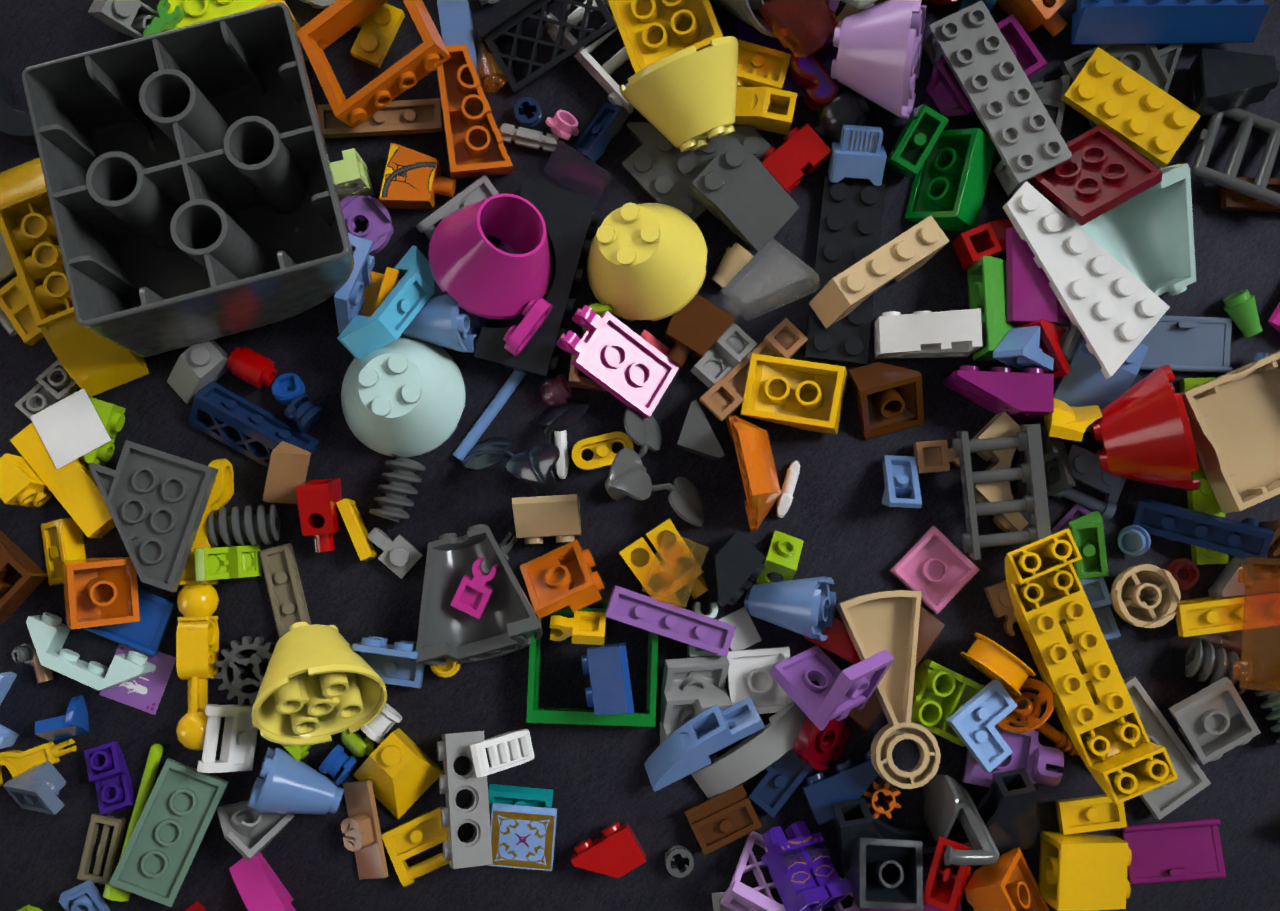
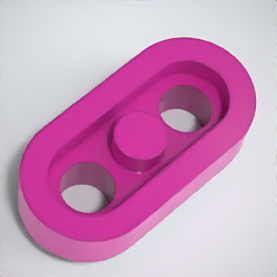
M540 298L537 302L534 299L531 300L522 313L525 317L518 326H511L503 338L506 342L504 349L517 356L548 317L553 305L543 298Z

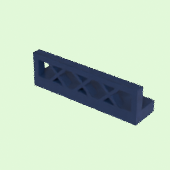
M213 381L194 395L188 424L267 468L271 452L281 441L309 451L311 455L318 448L320 441L301 432L298 428ZM201 410L209 414L214 423L211 424L200 418ZM227 426L236 429L241 438L232 436ZM254 441L263 444L268 453L259 451Z

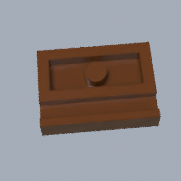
M742 783L684 810L704 855L762 827Z

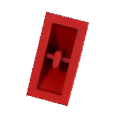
M939 836L923 892V902L944 911H956L965 891L964 889L970 880L971 865L960 866L951 864L946 866L944 864L945 850L949 845L953 849L973 850V848Z

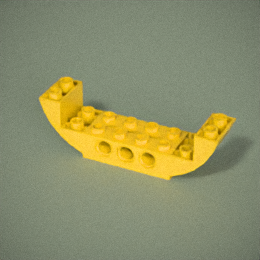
M40 158L1 172L0 231L36 326L41 329L49 346L67 373L81 389H85L90 397L150 374L143 357L83 327L77 322Z
M1066 528L1006 553V582L1015 611L1013 613L1041 678L1054 695V708L1064 731L1067 732L1094 779L1117 805L1179 778L1166 748L1150 742L1073 567L1072 563L1081 560L1082 557L1069 528Z

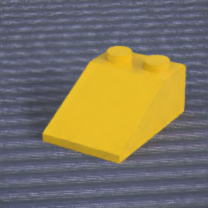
M752 353L741 415L802 430L837 435L848 376L846 367Z

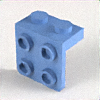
M369 636L368 638L362 637V642L353 643L352 650L360 652V656L375 670L385 684L413 688L422 687L425 665L416 663L418 658V652H416L417 642L400 640V642H395L394 645L387 644L388 638Z

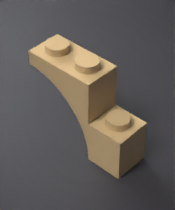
M1004 411L995 415L971 440L1015 436L1021 430L1020 426ZM1016 448L976 453L983 460H990L992 462L985 471L1006 469L1011 467V461ZM1010 481L974 485L975 504L1014 500ZM1021 512L995 514L993 518L994 523L1004 532L1021 531L1029 523Z

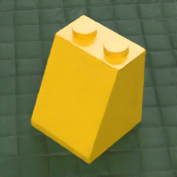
M1041 831L1038 887L1045 902L1057 911L1126 909V899H1129L1131 893L1130 883L1127 879V866H1130L1132 861V853L1128 842L1117 836L1063 835L1060 832Z

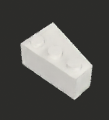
M981 308L940 312L916 311L913 314L903 315L898 311H889L882 313V316H879L873 322L875 359L967 357L983 346Z

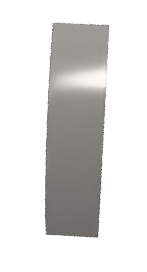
M793 701L769 717L770 723L765 728L755 732L718 757L717 754L711 756L712 763L691 773L692 777L708 798L728 791L752 778L793 748V743L799 736L801 727L806 720L804 712Z

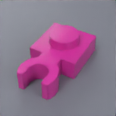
M479 557L473 563L472 573L474 577L463 576L450 605L477 619L482 617L495 589L487 585V582L492 580L499 570V566L495 564L491 568L490 573H484L481 570V563L484 559L482 557Z

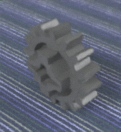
M245 636L242 638V644L238 640L230 642L233 650H221L225 659L215 662V665L221 667L222 671L215 674L214 678L223 679L224 683L218 687L219 691L225 689L230 691L226 699L232 700L238 697V705L241 706L245 705L249 699L251 706H253L258 691L248 692L245 689L250 687L251 684H254L256 687L261 686L268 667L267 663L268 661L270 662L273 654L272 649L275 646L273 641L263 645L264 637L258 636L253 642L251 636ZM247 649L257 650L250 658L240 654ZM248 665H254L252 672L255 676H248L250 672L249 668H247ZM232 668H233V673H234V680H233V677H232V671H231Z

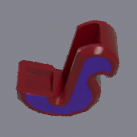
M826 30L812 31L803 36L793 47L788 66L792 81L797 86L807 89L804 103L813 111L831 102L838 92V86L818 61V59L834 48V33Z

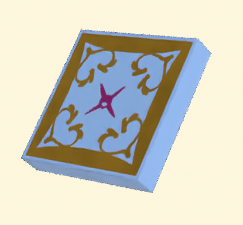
M493 803L490 826L493 865L488 866L552 871L557 809Z

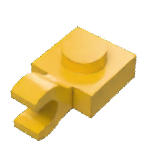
M575 611L574 618L561 615L551 616L550 640L563 641L572 636V644L604 645L606 630L605 612Z

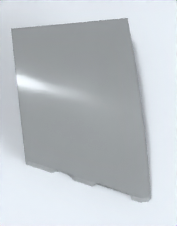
M719 655L665 660L660 701V744L686 722L714 705L718 704L722 711L732 706L725 689L730 665L727 657Z

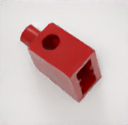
M341 479L308 480L296 485L302 535H314L315 552L335 550L333 533L343 528V519L336 502L342 500ZM319 514L323 516L325 522L320 519Z

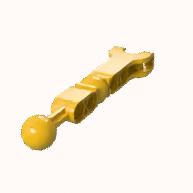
M226 458L215 459L208 465L219 470L179 585L184 586L179 591L176 601L178 610L184 616L177 617L176 669L181 680H188V713L178 722L176 733L178 741L185 748L196 751L203 750L208 718L205 715V707L208 704V679H214V675L219 670V667L215 665V662L219 661L218 616H212L217 610L219 597L217 590L212 586L213 584H218V580L196 581L194 549L216 548L211 544L209 538V514L214 512L215 516H218L220 507L226 505L234 494L233 466Z

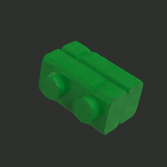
M924 104L915 108L892 147L893 150L887 155L885 165L907 178L916 176L949 119Z

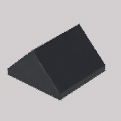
M857 838L846 869L857 908L923 911L922 841Z

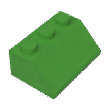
M982 256L967 270L969 309L981 308L983 346L972 353L973 361L996 360L993 358L994 350L1009 330L1016 326V324L1007 322L1006 260L992 256Z

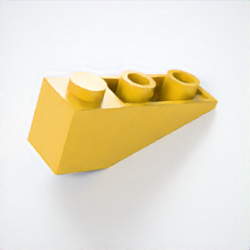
M737 87L735 125L752 126L754 129L787 135L792 123L798 93L770 87Z

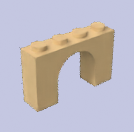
M930 215L833 277L809 302V305L827 329L850 314L865 299L894 278L899 282L922 267L949 242V239L932 215Z

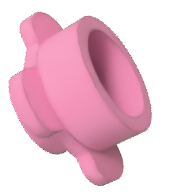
M558 110L553 118L547 117L546 124L551 127L553 134L559 138L569 140L572 135L577 136L579 133L577 119L565 110Z

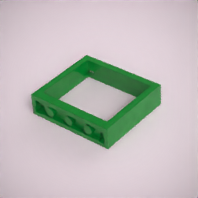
M602 602V608L589 607L588 605L577 611L605 612L608 602ZM564 607L547 616L561 615L574 617V612H572L570 607ZM648 631L646 711L634 710V713L609 715H595L594 709L539 707L542 636L540 639H535L534 636L531 637L526 723L655 727L658 634Z

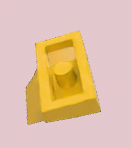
M1054 398L1053 413L1043 417L1049 437L1082 442L1087 427L1101 418L1102 413L1098 405L1074 407Z

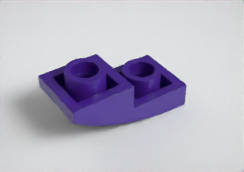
M112 741L84 750L89 782L95 783L100 814L108 815L133 807L136 801L126 761L118 741Z

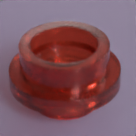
M1178 558L1167 566L1166 570L1178 582L1180 590L1192 588L1199 579V570L1196 564L1189 559ZM1180 568L1185 571V577L1182 580L1177 576Z

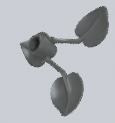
M627 407L623 420L625 430L630 439L635 444L640 445L641 448L638 453L630 448H623L616 454L610 468L609 477L605 480L607 493L614 500L630 496L633 499L643 501L650 497L652 491L668 490L670 491L669 503L676 514L689 524L698 528L702 527L704 523L702 498L698 489L690 480L684 477H677L674 479L673 485L671 483L652 485L651 479L646 473V468L643 467L641 458L647 453L648 449L653 452L660 450L662 445L661 430L653 415L644 419L630 407Z

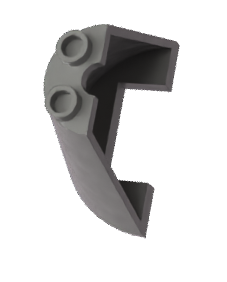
M478 524L468 528L467 534L461 537H457L456 533L443 534L438 537V540L428 543L416 652H418L416 663L445 665V659L454 662L459 661V664L477 662L525 648L532 644L531 637L533 636L535 639H540L543 635L542 625L488 525ZM479 557H482L484 559L481 563V570L484 573H490L491 568L495 564L499 566L497 575L487 582V585L495 589L482 617L477 619L450 605L463 576L468 575L473 578V563Z

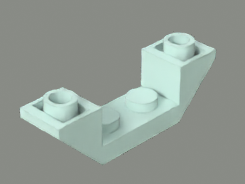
M44 612L43 615L28 616L26 620L31 639L42 666L98 691L113 688L151 673L156 665L147 662L148 657L136 651L115 655L109 668L94 661L87 663L79 659L80 655L78 653L62 648L71 629L61 623V617Z

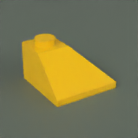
M397 728L369 755L353 776L359 781L372 779L374 796L399 820L439 778V774H442L444 771L400 728Z

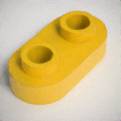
M612 432L582 439L574 445L572 459L578 468L585 471L608 467L612 465L616 453L612 451V446L615 443H621L624 448L633 450V442L623 432ZM585 450H591L594 453L590 461H585L582 458V453Z

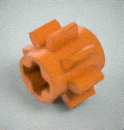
M885 780L882 781V784H877L873 781L868 790L864 792V795L866 796L868 808H873L871 814L875 818H878L879 814L882 813L891 819L890 812L894 807L901 808V805L895 799V796H898L901 792L897 788L888 790L890 783ZM879 792L885 795L883 798L884 804L882 805L876 802Z

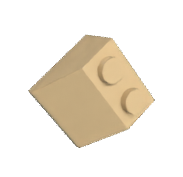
M577 494L512 498L516 538L524 539L525 545L543 544V538L556 537V543L573 542L575 536L581 535L580 500Z

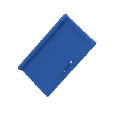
M138 588L140 621L82 629L153 657L158 653L172 613L176 610L177 605L175 602Z

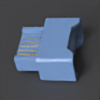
M843 124L840 143L833 142L831 147L832 152L827 171L830 182L838 183L846 177L870 179L874 185H882L887 154L884 146H881L884 134L881 127Z

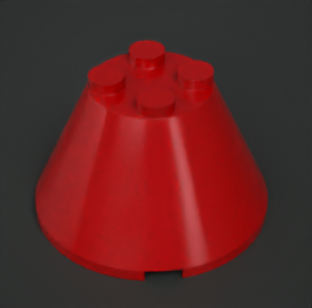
M1168 364L1159 366L1100 410L1102 417L1090 424L1093 439L1095 438V441H1100L1102 449L1097 450L1096 454L1100 469L1103 472L1108 471L1110 476L1186 491H1196L1200 488V480H1193L1192 471L1199 470L1194 439L1181 393L1176 394L1173 384L1170 383L1171 381H1176V378Z

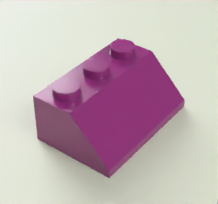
M1014 227L1006 228L1007 322L1022 325L1043 319L1061 327H1070V319L1049 286L1050 280L1042 267L1039 268L1034 261L1035 255L1029 245L1020 238Z

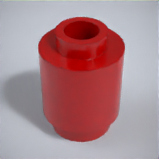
M235 348L226 364V368L231 371L233 376L259 389L265 385L269 386L277 374L273 360L249 348Z

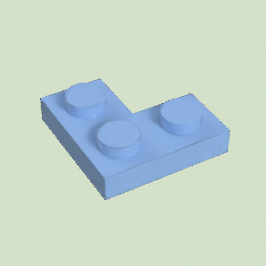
M994 679L946 719L981 768L988 773L1013 753L994 726L1018 707L1000 681Z

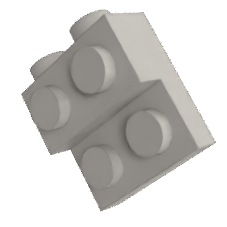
M1226 676L1168 708L1192 754L1203 765L1218 760L1224 753L1237 746L1247 744L1253 737L1261 733L1233 683Z

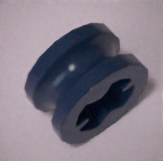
M523 97L517 101L514 107L517 123L524 128H534L541 122L542 110L536 99ZM529 107L531 111L536 110V113L532 112L533 117L527 119L526 115H520V113H524L523 108Z

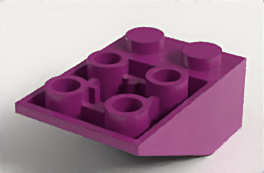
M968 365L960 366V370L953 371L951 375L942 380V385L996 415L1005 411L1012 419L1035 420L1054 411V374H1045L1041 368H1025L1023 373L1011 372L1010 367H993L991 371H979V366Z

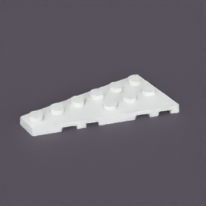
M1026 181L1002 208L1020 238L1029 245L1035 255L1034 261L1039 268L1042 267L1050 280L1049 286L1073 326H1077L1087 342L1085 346L1090 354L1094 353L1102 367L1100 370L1105 379L1111 378L1170 306Z

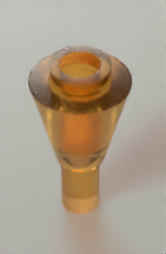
M478 37L475 42L479 55L477 75L481 82V87L483 91L488 93L497 92L506 83V77L494 56L490 53L485 40Z

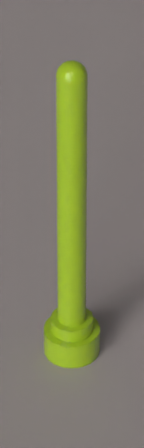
M153 744L150 748L121 856L153 790L163 753V746L161 744ZM106 882L103 892L104 898L119 902L129 901L131 892L109 885V882Z

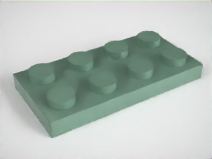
M168 758L109 885L172 907L229 781L208 773L198 772L193 767Z

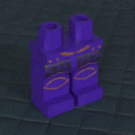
M804 820L791 824L785 830L789 840H787L780 826L769 829L762 836L768 852L761 859L765 867L768 866L770 876L786 911H818L832 907L852 892L848 879L841 880L831 861L830 852L822 844L825 840L821 832L811 834Z

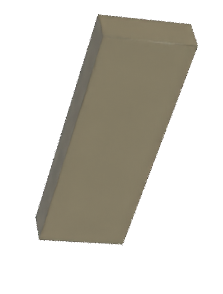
M292 543L259 551L280 639L290 631L289 628L292 624L307 622L311 625V620Z

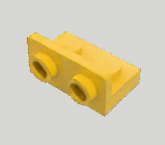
M737 39L739 44L737 87H770L782 90L791 54Z

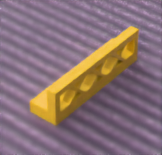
M1280 590L1230 597H1202L1180 600V602H1177V608L1174 611L1177 612L1175 615L1178 636L1190 637L1280 625Z

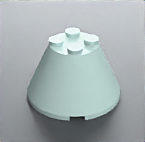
M402 334L396 341L368 354L363 359L358 360L354 358L344 376L341 389L343 414L353 434L370 449L394 457L391 454L404 458L416 457L442 445L457 428L466 400L464 380L453 358L439 345Z

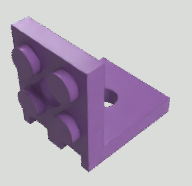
M816 645L774 665L769 674L821 731L825 729L830 720L835 718L837 721L846 718L851 709L855 707L858 710L863 709L895 658L885 649L841 671ZM811 681H817L820 686L813 684Z

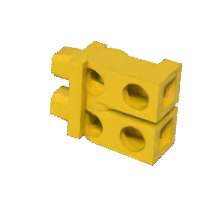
M670 518L645 534L662 560L660 562L643 536L619 551V554L651 598L682 608L684 606L675 592L684 585L693 599L708 591L706 583L701 576L704 572Z

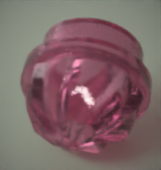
M561 374L557 377H548L547 381L541 386V397L550 405H564L567 403V399L573 396L568 381Z

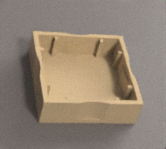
M1280 350L1181 393L1194 439L1197 459L1223 513L1239 512L1280 494Z

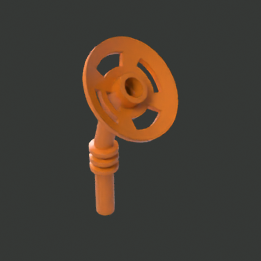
M1027 678L1019 691L1036 690L1039 691L1038 695L1024 692L1021 693V696H1017L1006 690L1018 707L997 724L1000 729L1014 734L1037 730L1053 741L1056 748L1060 749L1062 747V751H1068L1069 755L1073 756L1076 754L1080 756L1067 732L1064 730L1060 732L1046 722L1054 710L1055 699L1051 689L1044 682ZM1047 702L1046 710L1040 718L1041 705ZM1012 723L1013 725H1016V726H1025V727H1013V726H1010V725H1008V724Z

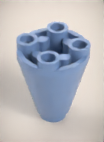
M448 293L430 298L404 330L403 334L407 337L459 352L475 353L479 332L482 326L485 327L486 318L462 309L458 306L459 302Z
M268 747L262 762L260 775L255 780L247 807L252 808L253 811L258 813L326 815L329 812L335 814L341 802L344 789L337 787L333 780L301 760L297 762L285 750L277 747L275 749Z

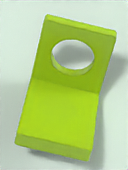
M775 530L764 562L765 569L757 577L756 583L774 582L767 577V574L770 572L782 575L783 581L792 580L797 571L804 541Z

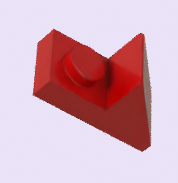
M1043 319L1014 327L1039 326V348L1042 349L1043 353L1054 358L1053 371H1043V373L1054 374V378L1068 375L1072 368L1058 343L1066 332L1065 328Z

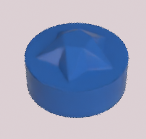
M285 373L274 380L271 391L279 403L289 405L296 397L305 393V385L298 375Z

